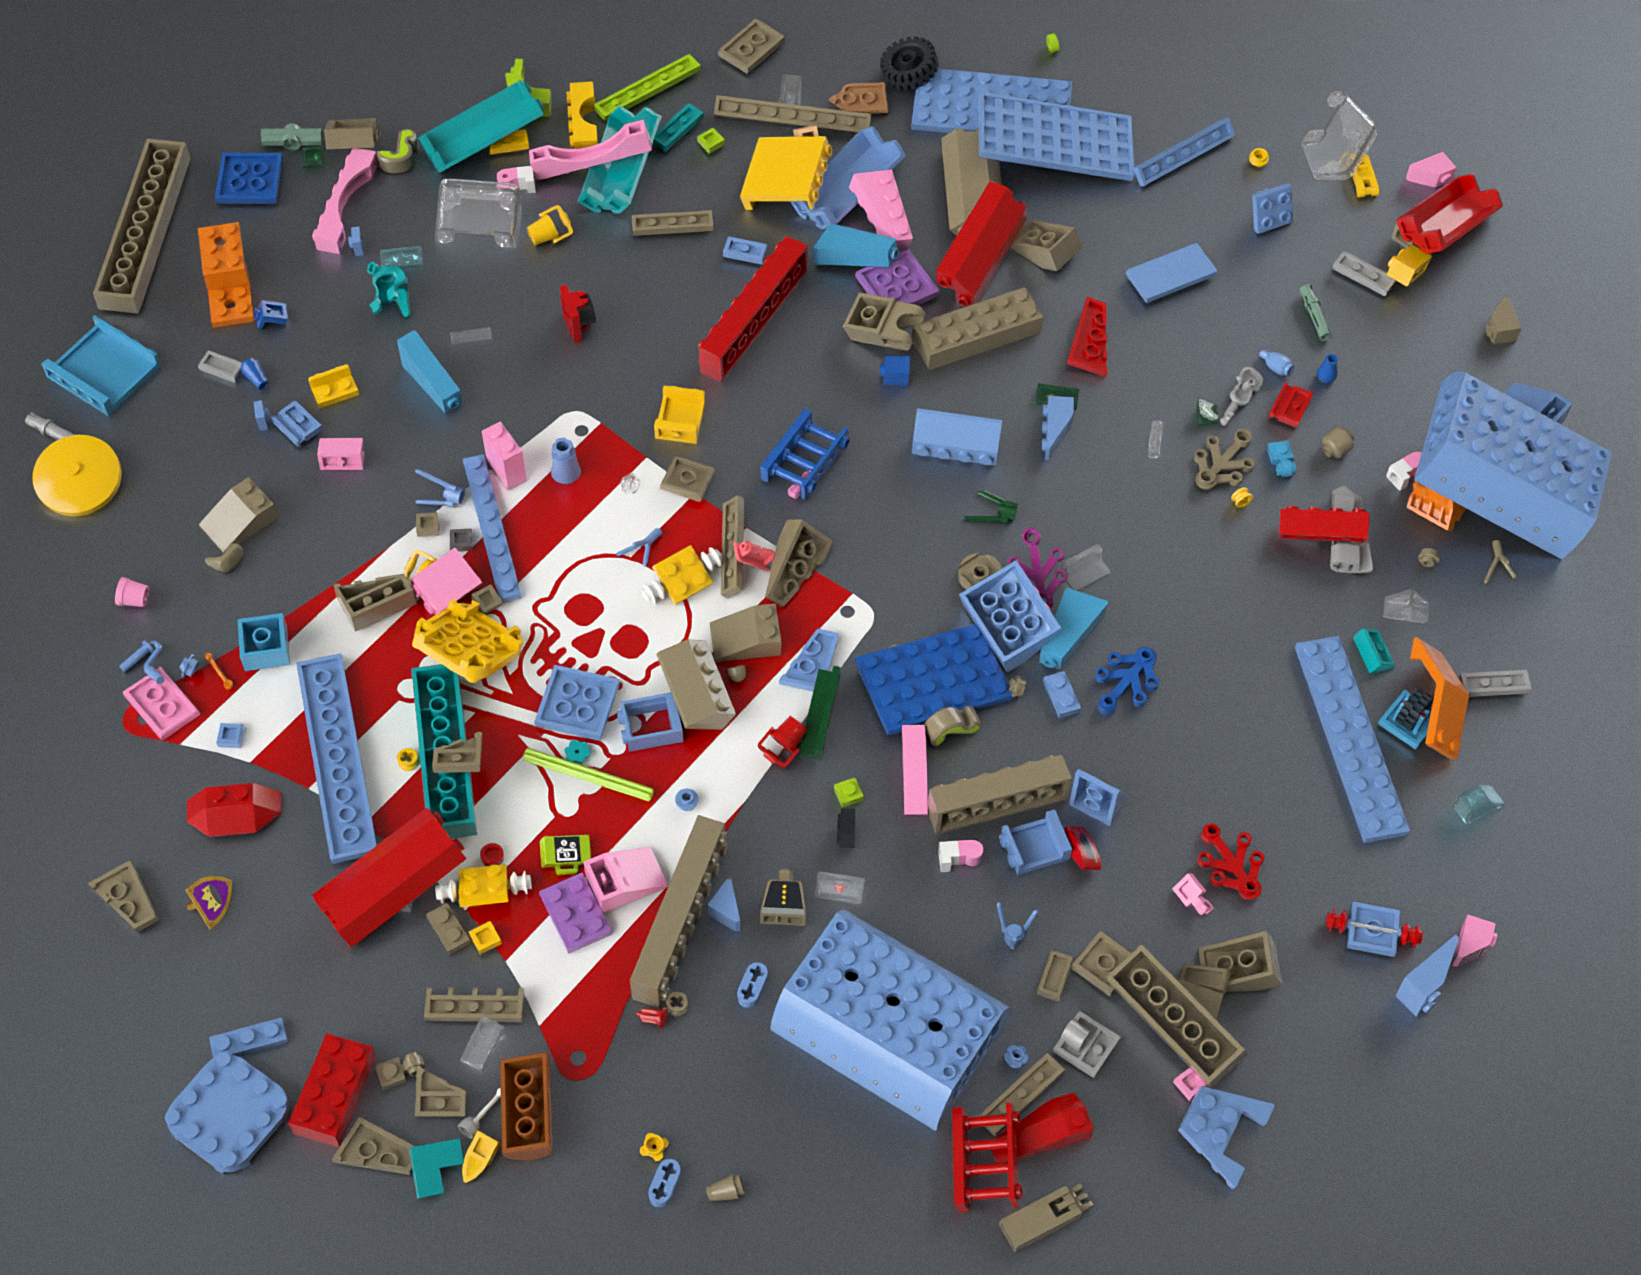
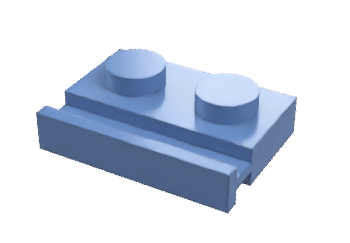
M296 400L280 410L278 415L271 417L272 422L297 447H300L302 442H307L323 430L322 425Z

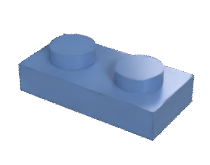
M728 236L723 250V257L762 265L767 252V244Z
M1065 671L1045 676L1043 683L1059 719L1080 713V704Z

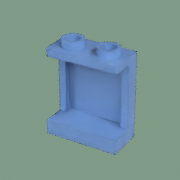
M1055 809L1047 811L1045 818L1011 829H1009L1008 825L1002 826L1001 835H999L1002 848H1006L1008 851L1009 865L1011 868H1015L1017 875L1070 860L1072 848Z

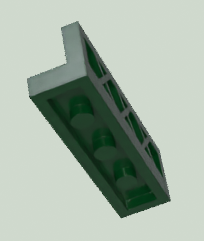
M833 666L832 671L818 669L805 725L807 732L802 738L799 756L822 760L841 677L839 666Z

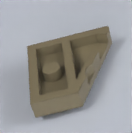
M417 1068L415 1117H466L467 1092L422 1068Z

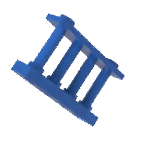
M804 409L761 464V480L769 483L773 476L778 475L801 486V498L805 500L810 493L812 494L815 491L817 483L841 451L848 447L850 443L848 428L844 427L839 435L814 425L812 412ZM812 432L833 443L827 450L803 439L806 433ZM800 446L822 457L815 464L793 454L792 451L795 447ZM790 461L811 472L805 479L781 468L784 462Z

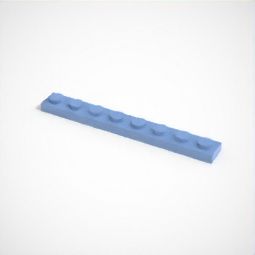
M484 454L464 458L463 464L497 594L502 603L521 599V592Z

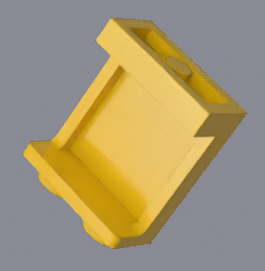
M663 386V399L659 417L655 420L654 424L655 439L697 444L705 408V391L677 386Z

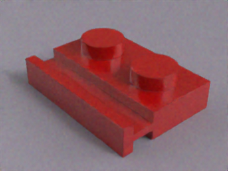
M1285 382L1270 411L1269 417L1272 418L1273 416L1278 418V421L1297 428L1314 393L1295 385L1294 387L1289 386Z

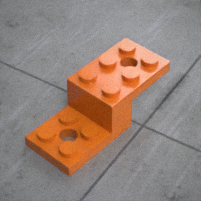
M239 222L198 228L203 277L208 290L213 328L254 322L249 274L244 259ZM220 241H225L223 245H216ZM229 304H236L233 308H226Z

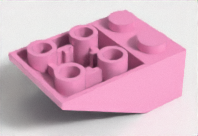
M651 847L604 853L583 862L585 875L602 913L669 886Z

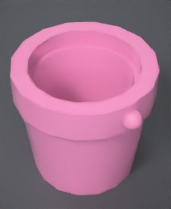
M121 577L116 589L115 604L119 606L145 607L149 596V586Z

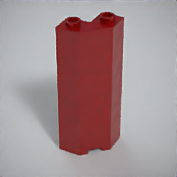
M1471 173L1456 177L1397 218L1396 222L1402 239L1408 243L1413 242L1420 247V251L1428 254L1443 251L1502 208L1503 204L1497 188L1480 191L1476 177Z
M991 181L987 184L936 270L937 283L944 288L955 290L956 302L964 307L979 302L1027 220V206L1022 201L1017 202L1012 197L1013 192L1008 187Z
M425 808L312 894L318 907L326 914L333 927L351 948L467 859L461 852L465 849L457 837L452 840L442 827L445 822L437 811L432 814L428 808Z

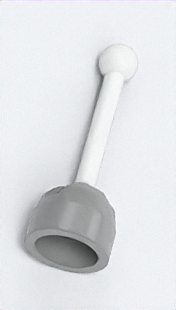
M501 1088L497 1090V1094L475 1118L466 1117L458 1125L459 1130L469 1139L475 1137L477 1131L480 1130L479 1120L501 1097Z

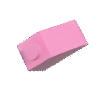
M1441 152L1411 164L1406 179L1436 188L1443 184L1446 185L1453 180L1456 167L1445 153Z

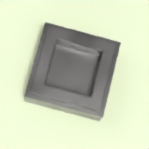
M472 528L450 530V551L454 548L458 552L472 551Z

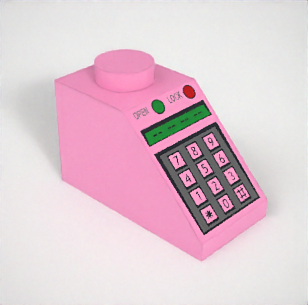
M1467 915L1461 927L1452 966L1458 967L1484 955L1489 946L1494 947L1497 939V933H1494L1496 923Z

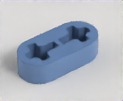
M755 962L748 966L737 992V999L741 1006L750 1008L758 1003L768 979V971L764 964ZM757 970L761 971V976H758L756 982H753V973H756ZM752 988V997H749L748 1000L744 999V994H747L749 989Z
M666 1159L660 1163L648 1192L649 1200L655 1207L661 1208L669 1204L679 1182L681 1169L678 1162L674 1159ZM670 1167H673L675 1174H670L668 1180H665L664 1169L668 1170ZM665 1186L664 1195L666 1197L661 1196V1198L657 1200L656 1194L654 1192L659 1193L661 1187Z

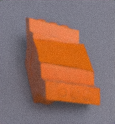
M1415 481L1413 483L1414 491L1409 497L1407 508L1428 521L1435 523L1437 526L1447 531H1453L1455 521H1460L1462 514L1467 508Z

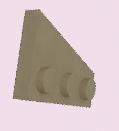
M131 860L88 883L137 932L159 921L135 865Z
M359 1117L333 1156L332 1161L333 1163L411 1175L413 1170L409 1148L415 1146Z

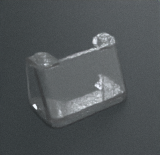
M1332 91L1327 101L1329 106L1336 109L1323 130L1309 131L1301 142L1315 180H1344L1353 176L1378 133L1375 123L1345 92Z
M459 179L442 180L438 193L435 226L436 242H452L455 238V233L492 235L495 237L496 243L501 247L516 248L523 212L520 189L511 183Z

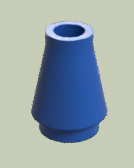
M1328 354L1317 370L1318 378L1323 383H1331L1338 376V357L1336 355Z
M249 358L241 364L242 374L255 384L259 390L268 386L269 381L266 379L258 360Z

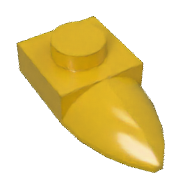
M477 1131L464 1158L462 1175L465 1183L476 1178L487 1165H491L501 1145L500 1141L481 1131Z

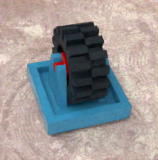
M1420 688L1414 690L1412 694L1404 690L1380 718L1378 725L1416 750L1427 737L1432 710L1430 705L1433 703L1434 697Z

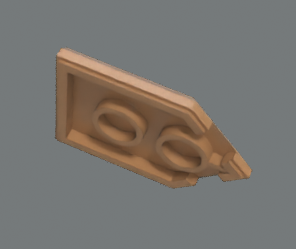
M885 82L846 84L838 94L829 98L831 103L843 111L867 114L888 113Z

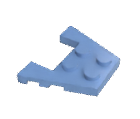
M1201 1086L1198 1088L1178 1131L1199 1154L1202 1153L1211 1163L1216 1173L1219 1172L1227 1181L1226 1184L1231 1189L1237 1187L1245 1167L1223 1155L1238 1121L1243 1114L1264 1126L1267 1124L1275 1105Z

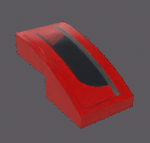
M1066 826L1064 832L1068 841L1074 847L1070 856L1082 870H1100L1102 865L1098 851L1086 829L1078 826Z

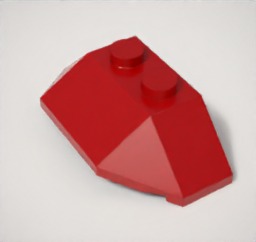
M255 783L206 787L187 800V822L208 837L257 833L275 817L277 818L282 814L281 792Z

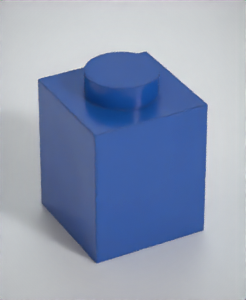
M885 355L884 364H880V376H884L883 385L908 386L909 356Z

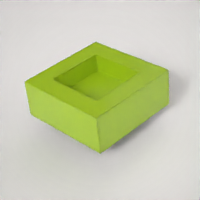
M714 128L697 136V142L709 154L725 145V139Z
M855 777L834 784V791L842 808L864 801L863 793Z

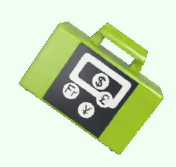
M589 835L543 837L540 840L541 867H555L557 875L577 874L578 865H584V861L591 859ZM573 866V869H560V867Z

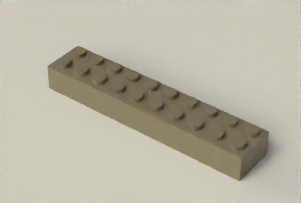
M146 139L93 292L98 309L139 314L191 159L186 142Z

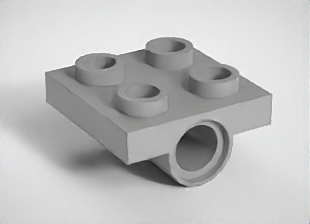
M1079 1011L1075 1018L1066 1026L1053 1052L1095 1078L1119 1043L1121 1037Z

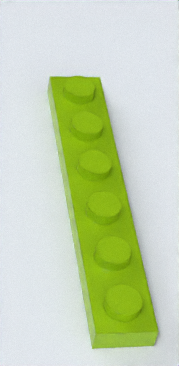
M688 54L595 103L594 110L604 121H607L609 115L618 106L628 110L701 71V65Z

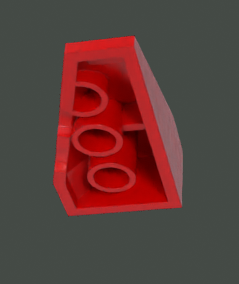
M1074 1092L1050 1099L1020 1120V1126H1016L1017 1159L1019 1161L1091 1139L1094 1130L1085 1105ZM1007 1130L995 1139L1007 1138ZM1008 1148L991 1150L995 1163L1008 1162Z

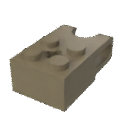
M859 293L843 328L852 341L909 350L913 341L904 330L910 325H920L926 314L918 305L898 302L893 298Z

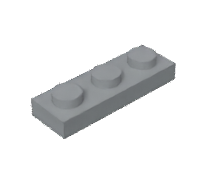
M1345 251L1341 253L1333 264L1332 269L1385 297L1396 283V280L1388 276L1387 273Z
M1527 670L1461 673L1459 676V680L1469 693V697L1528 694L1532 690Z

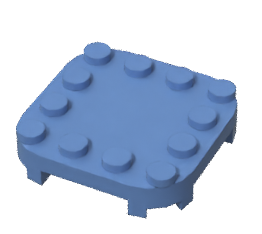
M221 1052L210 1060L176 1097L165 1114V1121L172 1136L178 1142L180 1141L211 1164L216 1171L224 1174L225 1172H234L240 1169L244 1171L251 1165L250 1160L281 1124H286L289 1119L290 1105L285 1091L277 1083L244 1059L234 1054Z

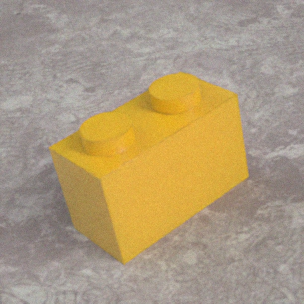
M1411 244L1406 249L1403 248L1397 256L1391 258L1388 263L1390 268L1387 275L1408 287L1425 272L1432 255L1425 254L1419 250L1420 248Z

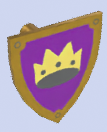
M221 876L200 878L185 889L192 900L187 902V909L189 911L197 909L209 930L223 918L230 904L232 880Z

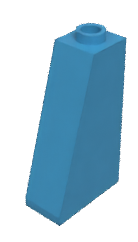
M832 223L829 224L813 247L814 263L820 265L890 267L899 254L895 238Z
M413 330L398 339L397 343L401 362L406 371L444 413L457 408L462 403L460 389L418 333Z
M1066 587L1054 617L1062 630L1042 647L1039 662L1050 668L1061 669L1105 617L1108 601Z

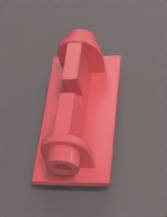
M749 541L742 542L741 544L733 543L735 555L739 562L767 572L770 571L768 564L774 560L775 552L764 547L761 549L760 546Z

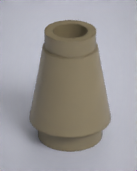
M731 1174L706 1187L710 1202L739 1199V1196L745 1194L740 1175L734 1176Z

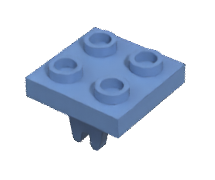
M1288 183L1272 189L1264 188L1263 192L1257 191V194L1252 195L1254 231L1260 234L1293 222L1292 186Z

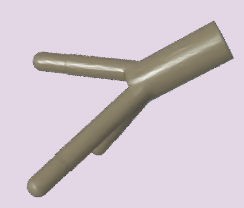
M1493 541L1495 559L1484 579L1485 584L1488 583L1498 562H1502L1512 578H1516V574L1509 565L1510 561L1504 556L1501 541Z

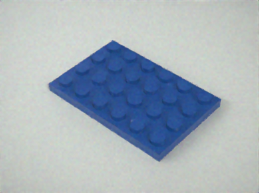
M976 624L855 657L856 667L887 736L902 732V725H924L931 715L946 707H955L960 711L965 706H971L978 710L1013 699L1012 692L1008 691L1010 687L992 649Z

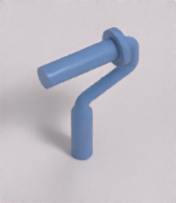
M144 640L142 642L143 646L119 665V667L126 672L150 652L152 655L144 664L145 673L157 684H162L165 678L150 666L162 650V645L157 641L147 643Z

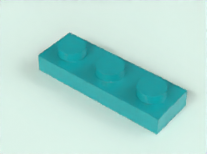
M688 103L656 132L652 144L665 152L668 151L704 118V112Z

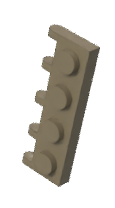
M427 987L424 1011L425 1021L522 1022L524 988H519L518 995H503V988H497L496 995H479V988L474 987L472 995H454V987H449L448 995H433V987Z

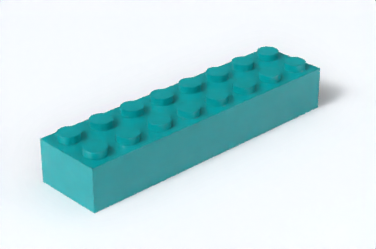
M443 664L411 668L425 808H428L432 814L437 811L445 822L442 827L451 839L477 835L471 773H433L432 769L435 748L450 745L459 739H462L463 742L467 741L460 675L451 671Z

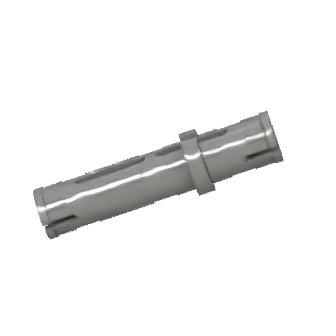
M33 412L26 417L25 423L38 429L45 436L49 435L59 440L75 435L54 424V421L44 419Z

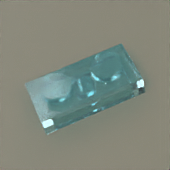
M421 246L380 250L381 266L396 265L400 269L423 267Z

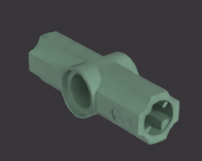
M287 124L284 128L261 129L262 146H284L288 150H297L300 146H322L323 130L322 128H301L297 124Z

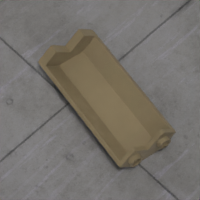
M964 128L955 129L941 138L949 229L956 235H958L989 181L1002 185L999 160L979 157V128H976V131H964Z

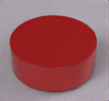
M496 843L486 844L480 851L481 861L485 866L502 864L504 860L502 847Z

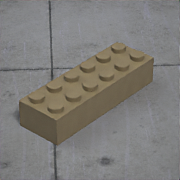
M1026 287L925 320L920 325H913L912 341L928 370H932L1041 333L1043 316Z
M1050 755L1040 761H1027L1017 767H1004L994 773H982L971 779L962 778L948 785H936L929 789L928 814L935 834H940L1065 801L1068 798L1072 778L1063 755Z
M1142 944L1106 977L1109 984L1209 1088H1213L1247 1056L1245 1049Z

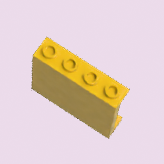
M826 136L759 137L740 195L745 210H753L756 201H807L810 210H813L815 201L818 200L819 188L823 184L824 171H827L828 158L832 155V147L828 144Z

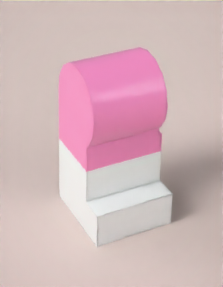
M531 166L503 169L497 173L498 187L501 192L511 193L514 190L527 189L528 193H536L534 171Z
M1413 452L1390 465L1386 477L1399 491L1405 489L1409 479L1413 476L1415 477L1422 452Z
M976 840L939 842L938 853L941 872H950L953 865L966 864L971 867L979 865L983 856L982 844Z

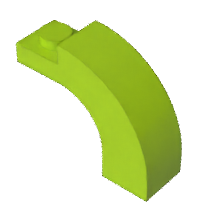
M515 59V65L511 67V73H506L507 87L520 80L524 83L525 70L523 59ZM530 87L532 91L530 93L531 97H535L536 100L539 99L544 107V110H542L544 115L541 117H550L552 107L551 89Z

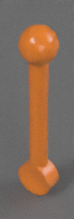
M206 653L204 659L211 663L221 677L225 689H232L233 682L225 677L213 660V655Z

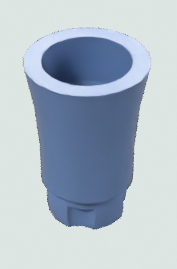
M563 437L556 439L552 445L551 475L558 483L569 484L579 478L581 468L576 458L573 443L571 440Z

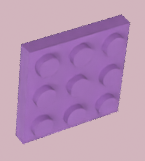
M909 249L900 252L890 267L868 266L856 271L855 274L856 279L867 294L893 298L898 302L914 305L922 304L939 296V289Z

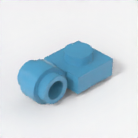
M1289 441L1268 443L1267 451L1271 464L1276 465L1277 475L1290 477L1292 474H1295L1296 465L1293 461L1294 456Z

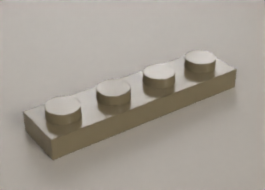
M712 210L632 215L633 236L713 231Z
M1046 1053L978 1117L1006 1114V1103L1010 1102L1020 1114L1062 1076L1065 1069L1052 1056ZM1007 1124L984 1127L995 1137Z

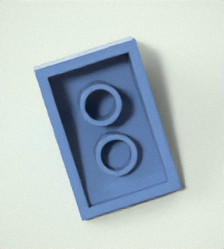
M1078 769L1075 774L1069 805L1110 826L1123 806L1125 794L1118 788L1112 787L1099 778Z
M1456 934L1404 978L1396 994V997L1416 1017L1422 1011L1428 1013L1436 1005L1435 1001L1441 996L1439 991L1444 984L1459 940Z

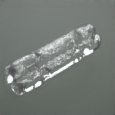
M490 327L481 328L482 330L477 328L463 330L462 333H459V331L451 332L452 344H460V341L467 343L480 341L481 338L489 340L492 337Z
M1152 421L1147 454L1150 458L1156 459L1159 457L1163 429L1162 421Z

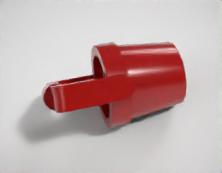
M789 716L778 728L771 727L759 741L757 747L764 753L763 756L772 764L776 763L781 768H785L800 751L797 745L807 732V729L795 718ZM769 735L783 748L793 753L785 763L780 761L779 757L770 749L767 750L761 745Z

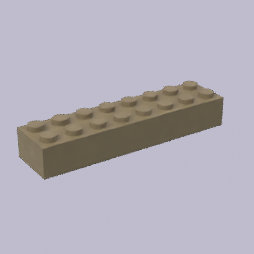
M701 815L697 816L630 978L632 1000L656 1008H660L662 1001L666 1002L670 993L669 983L671 980H675L679 970V966H677L679 958H684L687 950L686 941L688 938H692L696 926L694 921L696 917L700 918L702 914L704 896L708 897L712 888L710 881L713 876H717L720 868L719 859L721 856L724 857L727 852L728 843H726L728 833L725 832V823Z

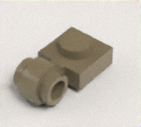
M413 1052L404 1057L405 1061L403 1064H401L399 1057L375 1065L383 1091L406 1083L405 1074L416 1077L417 1068H425L423 1057L418 1052Z

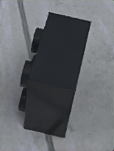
M841 808V814H838L837 842H840L841 848H854L855 845L854 808Z

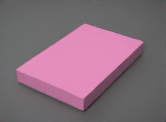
M159 667L156 670L165 678L162 684H157L147 675L123 691V695L163 741L200 716V713L167 673Z

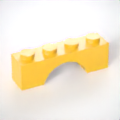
M593 82L570 83V91H566L567 103H571V106H567L568 118H572V120L568 121L569 133L573 132V135H569L570 147L581 149L597 145L596 125L582 119L587 113L594 110Z

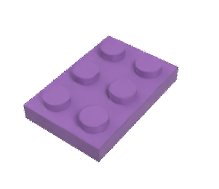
M583 873L539 891L544 906L568 954L612 935V931Z

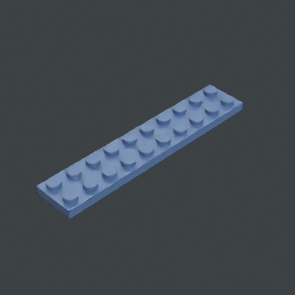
M1334 636L1296 643V653L1363 842L1368 843L1408 835L1410 829L1340 637Z
M341 653L296 662L330 860L334 864L361 858L377 846L343 658Z

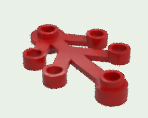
M1213 823L1206 824L1201 833L1202 840L1207 844H1214L1225 860L1212 858V855L1208 852L1199 854L1197 863L1200 867L1218 869L1211 874V884L1216 887L1224 886L1238 890L1241 897L1246 900L1258 898L1262 892V886L1257 877L1259 868L1265 859L1264 854L1261 851H1253L1249 858L1251 867L1248 876L1242 869L1247 847L1250 846L1252 840L1251 835L1247 832H1241L1238 835L1236 841L1238 847L1234 857L1220 837V828ZM1208 830H1213L1216 833L1211 834L1208 832ZM1246 838L1248 842H1242L1240 839ZM1257 856V857H1259L1261 860H1260V861H1256V860L1253 859V857ZM1201 858H1207L1209 861L1203 862ZM1222 871L1234 874L1238 880L1226 878ZM1215 876H1218V877H1220L1222 880H1221V881H1216V880L1214 879V877H1215ZM1250 885L1254 887V889L1249 890L1246 886Z

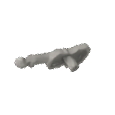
M1244 367L1236 377L1238 384L1230 392L1232 402L1224 417L1220 419L1223 426L1229 425V420L1233 417L1238 406H1245L1250 401L1252 392L1257 393L1259 387L1263 384L1261 374L1251 367Z

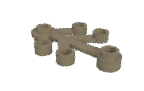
M1247 429L1237 430L1234 436V443L1222 456L1219 450V438L1209 436L1206 441V447L1210 450L1213 466L1208 469L1206 462L1207 452L1203 449L1195 451L1194 461L1198 463L1200 470L1196 475L1195 481L1200 488L1212 489L1216 483H1230L1233 486L1241 484L1243 476L1240 472L1234 471L1231 474L1217 475L1221 470L1242 469L1246 473L1253 471L1255 462L1251 458L1230 461L1240 448L1249 446L1252 439L1251 432Z

